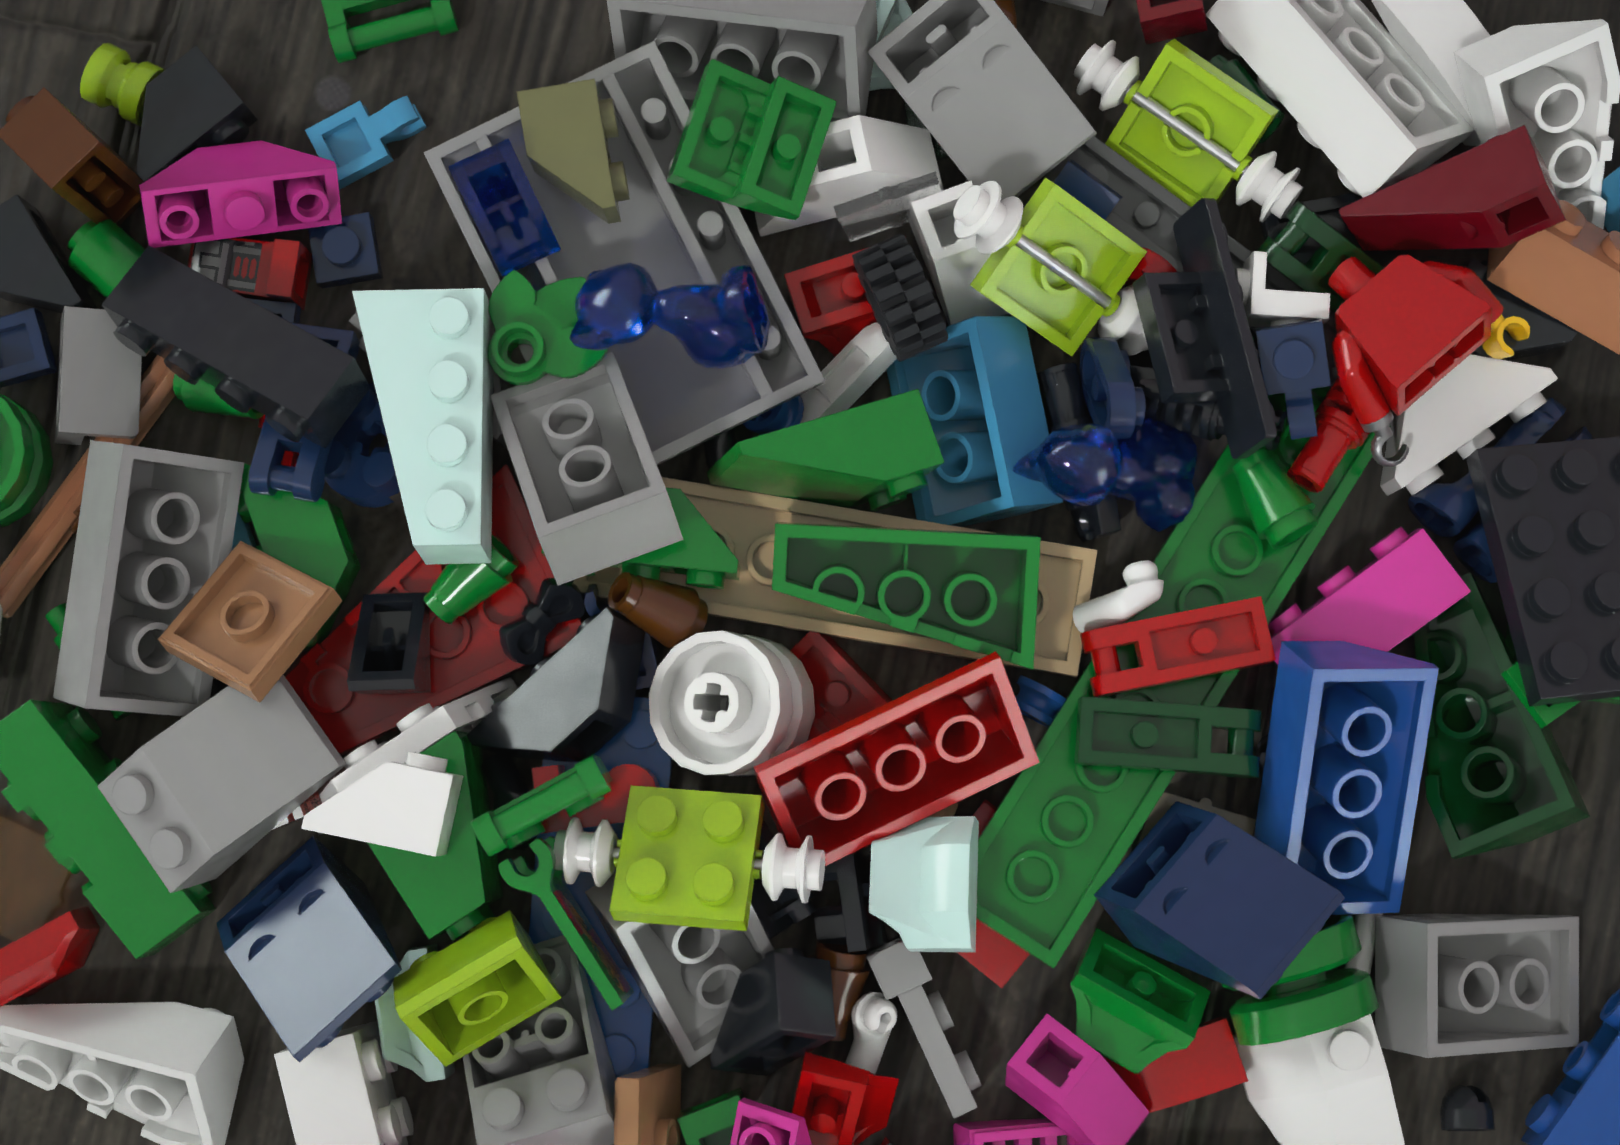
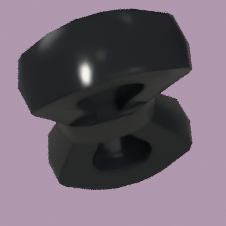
M555 578L544 579L535 604L533 602L527 604L522 612V617L500 628V644L510 660L524 665H537L543 660L546 636L556 625L584 615V600L577 585L571 581L557 585Z

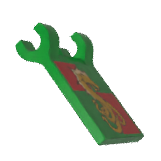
M550 836L545 840L537 838L529 844L539 860L537 870L530 866L525 855H521L515 860L507 858L499 863V872L504 881L511 887L532 893L541 899L613 1011L622 1005L634 991L567 888L563 870L555 869L556 859L553 850L556 837Z

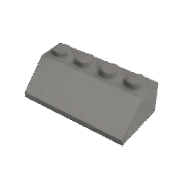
M607 0L615 59L655 41L690 110L705 66L711 59H715L771 84L780 76L837 101L830 122L856 115L866 116L874 62L867 51L876 45L878 34L876 0Z
M90 440L53 693L54 699L85 709L186 716L210 699L213 677L167 652L157 639L232 551L244 462Z

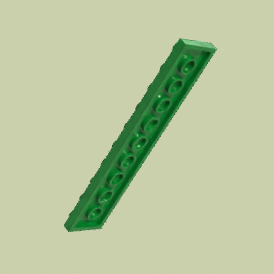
M1330 387L1311 389L1314 412L1330 390ZM1284 393L1268 395L1274 410L1279 409L1287 412ZM1288 417L1284 432L1277 431L1276 436L1281 438L1275 451L1268 450L1266 447L1259 449H1265L1270 458L1286 474L1310 438L1291 440ZM1370 432L1362 446L1347 450L1321 492L1313 493L1297 485L1316 505L1312 513L1316 517L1318 525L1301 539L1277 550L1271 547L1267 539L1260 540L1258 538L1237 483L1238 479L1232 471L1233 466L1241 459L1232 458L1227 443L1153 560V563L1158 568V579L1164 580L1163 593L1160 599L1124 623L1261 596L1267 623L1269 624L1371 460V442L1375 433ZM1134 644L1116 648L1121 671L1139 667ZM1092 658L1035 747L1040 763L1019 772L978 837L976 920L1050 968H1055L1095 904L1097 898L1094 894L1115 872L1176 773L1173 771L1075 764L1078 699L1082 696L1094 697L1090 678L1096 676ZM1240 669L1100 698L1217 707Z

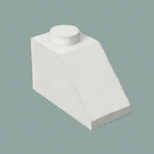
M408 751L405 764L386 761L305 814L301 829L435 857L446 855L463 776L446 772L448 759Z

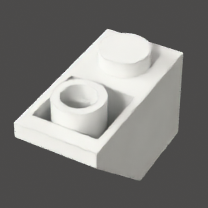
M972 181L911 202L909 223L949 326L974 316L1011 315L970 286L991 254L984 255L976 249L977 234L969 239H960L954 232V207L960 196L969 187L973 186Z

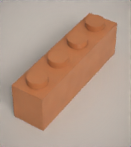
M1558 199L1566 219L1565 221L1503 248H1489L1488 281L1620 355V232H1606L1587 221L1582 212L1574 205Z

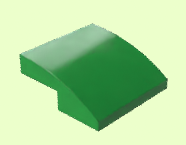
M711 59L705 66L666 181L733 206L796 220L800 217L837 101L778 76L770 84L715 59Z

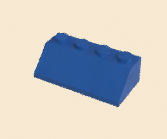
M1281 641L1254 837L1338 889L1343 894L1345 899L1331 915L1399 913L1439 668L1433 663L1346 641Z

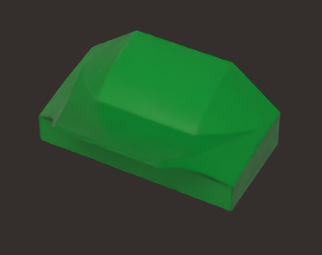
M1096 928L1085 943L1070 983L1076 999V1036L1102 1056L1136 1074L1167 1052L1186 1049L1195 1039L1211 991Z

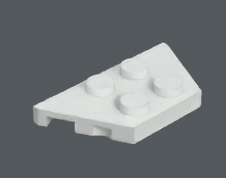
M509 677L443 706L433 708L428 703L414 710L396 724L401 734L389 742L385 741L377 744L375 740L369 741L344 757L343 760L346 762L344 767L346 770L330 780L305 814L386 761L405 764L408 751L421 753L453 731L469 733L483 718H486L492 712L491 706L508 698L518 686L512 677Z

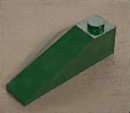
M1471 572L1460 576L1471 592L1414 632L1416 659L1433 663L1439 668L1426 745L1428 776H1425L1426 798L1451 857L1454 859L1530 842L1590 817L1548 725L1543 728L1539 727L1501 676V673L1516 661Z

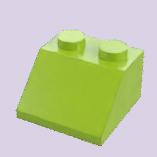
M510 910L498 917L487 918L472 928L465 937L441 951H433L422 955L412 963L409 970L398 975L393 980L395 1009L400 1019L445 1067L562 998L530 936Z

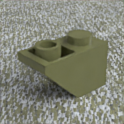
M595 79L517 91L526 154L534 172L608 224L621 222L618 202L630 200L623 161L611 163L608 139L619 137L613 98L601 99Z

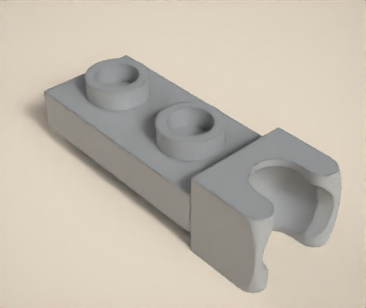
M901 937L869 951L867 959L885 999L889 1000L898 996L953 1118L978 1108L971 1091L981 1087L982 1084L966 1050L954 1055L943 1031L955 1025L939 991L937 990L926 996L922 984L932 980V977L921 953L910 952L905 947Z

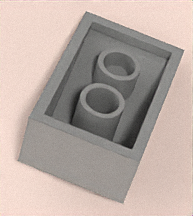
M613 351L607 353L597 366L583 375L571 379L545 375L532 384L517 385L490 395L538 540L557 585L683 540L669 495Z
M282 675L260 703L227 686L142 745L97 787L169 892L174 893L219 877L346 765V762L288 680Z
M614 873L602 887L595 885L585 891L610 940L681 1058L688 1067H691L712 1053L740 973L765 958L764 955L774 949L752 904L747 931L613 920L609 909L616 874Z
M1427 913L1375 916V994L1379 1003V1008L1375 1010V1030L1381 1048L1425 1058L1577 1046L1579 1044V916Z

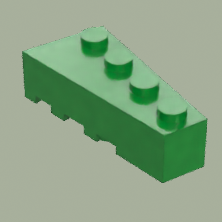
M776 522L772 590L849 614L865 617L911 633L924 635L977 653L989 655L996 651L1002 660L1033 670L1041 537L1020 534Z
M28 700L0 721V770L8 779L7 787L1 793L17 813L23 810L33 820L43 822L48 829L44 834L46 841L44 846L59 865L62 864L73 874H78L81 871L85 874L89 881L82 886V893L135 959L155 955L216 910L208 898V895L212 893V887L208 881L170 893L97 787L123 762L116 757L110 760L97 742L102 737V732L92 716L79 706L74 709L71 704Z

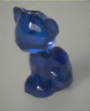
M625 263L593 271L588 275L586 282L575 297V311L578 321L571 332L570 340L575 346L586 350H605L615 344L635 342L645 336L656 325L674 335L696 364L706 368H728L745 363L756 353H762L768 342L770 320L764 300L758 290L756 277L750 265L730 268L722 274L720 284L677 285L658 291L652 276L645 267L635 263Z
M1148 417L1144 418L1141 426H1135L1134 432L1129 439H1116L1108 427L1100 424L1070 425L1059 428L1048 435L1036 449L1026 454L1015 464L1013 472L1030 480L1042 482L1052 494L1074 506L1098 505L1109 493L1134 501L1136 514L1140 521L1160 532L1174 524L1183 522L1193 507L1195 490L1192 485L1198 451L1189 434L1177 428L1167 426L1161 420L1156 422Z

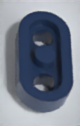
M1113 337L1086 338L1082 344L1080 354V384L1097 434L1102 440L1129 439L1134 432L1135 426L1143 424L1146 409L1144 391L1141 387H1134L1130 375L1129 355L1126 350H1120L1116 339Z

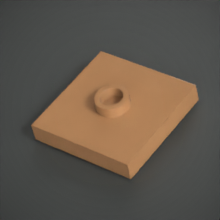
M240 541L157 640L167 652L260 703L341 604L342 599L334 588Z
M660 1063L617 1077L614 1094V1145H680L681 1129L677 1118L681 1111V1064Z

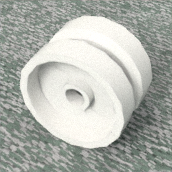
M723 630L696 633L673 646L657 667L649 692L650 724L661 748L681 767L703 775L753 776L756 775L754 766L807 741L815 717L814 688L803 663L783 644L759 636L741 635Z

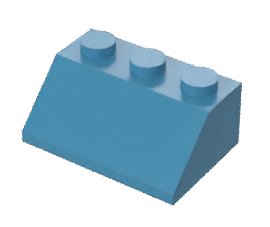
M974 316L947 326L945 330L948 334V341L902 362H899L896 358L889 366L887 374L892 396L919 389L945 462L925 476L928 484L926 487L912 492L917 520L963 527L1014 517L1063 503L1026 324L1014 316Z

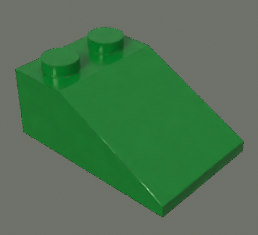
M915 389L739 441L707 471L710 484L838 507L851 508L868 502L873 512L899 504L907 500L906 494L926 487L928 484L925 476L945 462L919 389Z

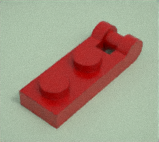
M1261 596L1098 628L1080 634L1084 654L1091 653L1096 676L1090 678L1093 696L1097 698L1267 664L1276 660ZM1134 644L1139 667L1121 671L1116 648Z

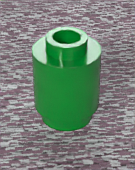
M111 219L104 220L99 224L89 221L75 232L68 243V249L72 252L68 260V266L107 298L145 251V248Z

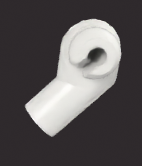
M1145 560L1127 565L1123 570V579L1127 585L1126 587L1076 605L1072 614L1078 631L1083 633L1122 624L1158 601L1163 593L1164 580L1158 579L1156 564Z
M879 992L864 994L855 1002L851 1013L854 1039L845 1063L870 1071L873 1074H876L891 1030L896 1024L898 1016L895 1005L891 1001L886 1000L884 994Z

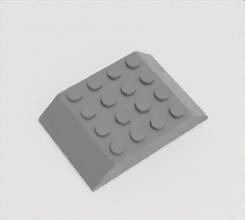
M652 41L568 82L595 79L601 99L613 98L619 137L608 139L611 163L623 161L630 200L618 202L621 222L608 224L534 172L526 154L519 106L423 153L492 293L499 282L512 270L522 274L531 283L535 292L558 280L574 277L586 279L590 290L591 309L585 328L601 333L610 341V348L607 353L613 351L652 454L656 464L659 465L824 384L825 379L739 208L666 181L690 111L655 41ZM525 344L519 345L525 361H529L533 354V347Z

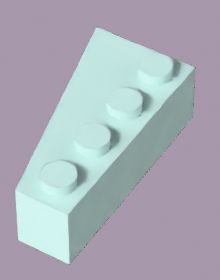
M484 288L352 291L414 548L426 565L491 563L493 404L490 395L493 394L494 370L488 359V345L494 334V325L488 310L489 300Z

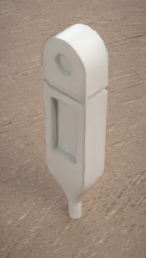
M872 323L863 328L821 371L825 383L800 395L804 404L803 418L800 423L848 410L896 360L897 357L893 354L889 342L886 341L880 324Z

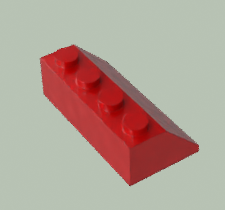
M995 651L754 766V771L760 791L779 833H782L787 847L800 848L806 836L811 835L813 837L814 849L824 850L825 866L870 845L874 840L889 836L1040 762L1001 657Z

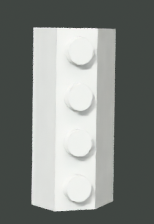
M1217 0L1205 14L1219 30L1218 36L1223 45L1232 53L1241 56L1258 75L1257 80L1261 89L1272 99L1281 102L1298 122L1297 128L1302 137L1311 145L1320 148L1338 168L1337 174L1344 186L1363 198L1424 171L1475 131L1361 0Z

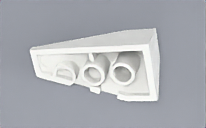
M1603 19L1516 25L1455 51L1454 56L1466 103L1480 143L1483 144L1495 136L1503 135L1525 125L1545 162L1558 199L1571 203L1582 212L1587 221L1604 229L1607 202L1601 197L1605 161H1612L1614 140L1608 136L1612 104L1619 103L1620 75L1608 23Z
M179 1002L3 1005L0 1007V1069L46 1091L55 1089L59 1083L88 1101V1111L105 1119L112 1109L145 1124L142 1128L141 1136L160 1145H225L244 1064V1056L234 1016L224 1014L214 1008H199Z
M1371 1014L1330 1030L1277 1043L1255 1046L1240 1045L1237 1035H1233L1248 1081L1243 1083L1247 1099L1280 1145H1405L1389 1073Z

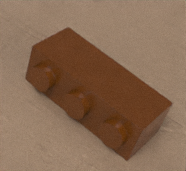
M45 87L35 96L23 98L9 111L6 117V124L0 129V138L53 191L93 222L99 224L104 220L111 219L120 226L142 205L139 185L144 183V181L104 140Z

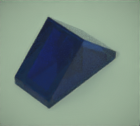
M509 138L448 166L502 277L512 270L517 271L561 250Z

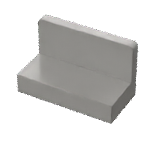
M64 306L60 320L55 443L81 445L84 436L134 439L139 432L142 356L127 348L115 337L113 332L117 326L105 309Z

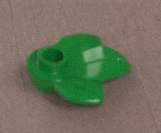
M512 270L499 282L489 301L488 310L496 331L488 345V359L492 369L502 380L514 385H528L540 380L545 374L571 379L585 374L597 366L605 357L610 348V341L601 333L585 328L591 309V296L586 279L574 277L558 280L535 292L531 283L522 274ZM525 344L533 347V354L529 361L522 364L512 362L511 354L517 346Z

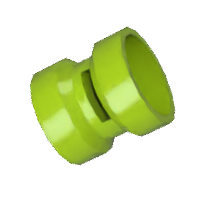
M103 43L91 55L85 66L80 83V94L85 101L100 108L113 105L118 109L123 119L141 127L146 85L165 71V69L149 61L139 64L132 62L126 50L111 43Z

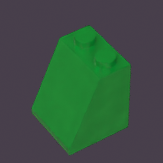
M453 731L421 752V754L448 759L446 772L463 776L447 854L435 857L367 842L428 939L446 933L452 942L461 936L462 938L465 937L472 928L487 918L495 917L489 906L503 897L497 854L491 857L487 855L471 825V820L491 811L487 781L482 771V764L484 762L482 748L471 744L466 736L467 732Z

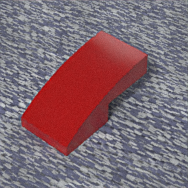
M1218 1017L1199 1024L1195 1039L1186 1049L1167 1052L1151 1062L1139 1073L1134 1074L1104 1057L1147 1108L1149 1113L1201 1098L1248 1081L1227 1018Z

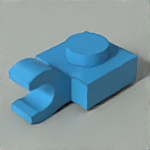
M404 96L370 115L366 106L361 101H358L307 128L305 131L318 157L335 162L340 190L394 161L386 146L387 143L412 137L427 126L416 105H412L409 97Z

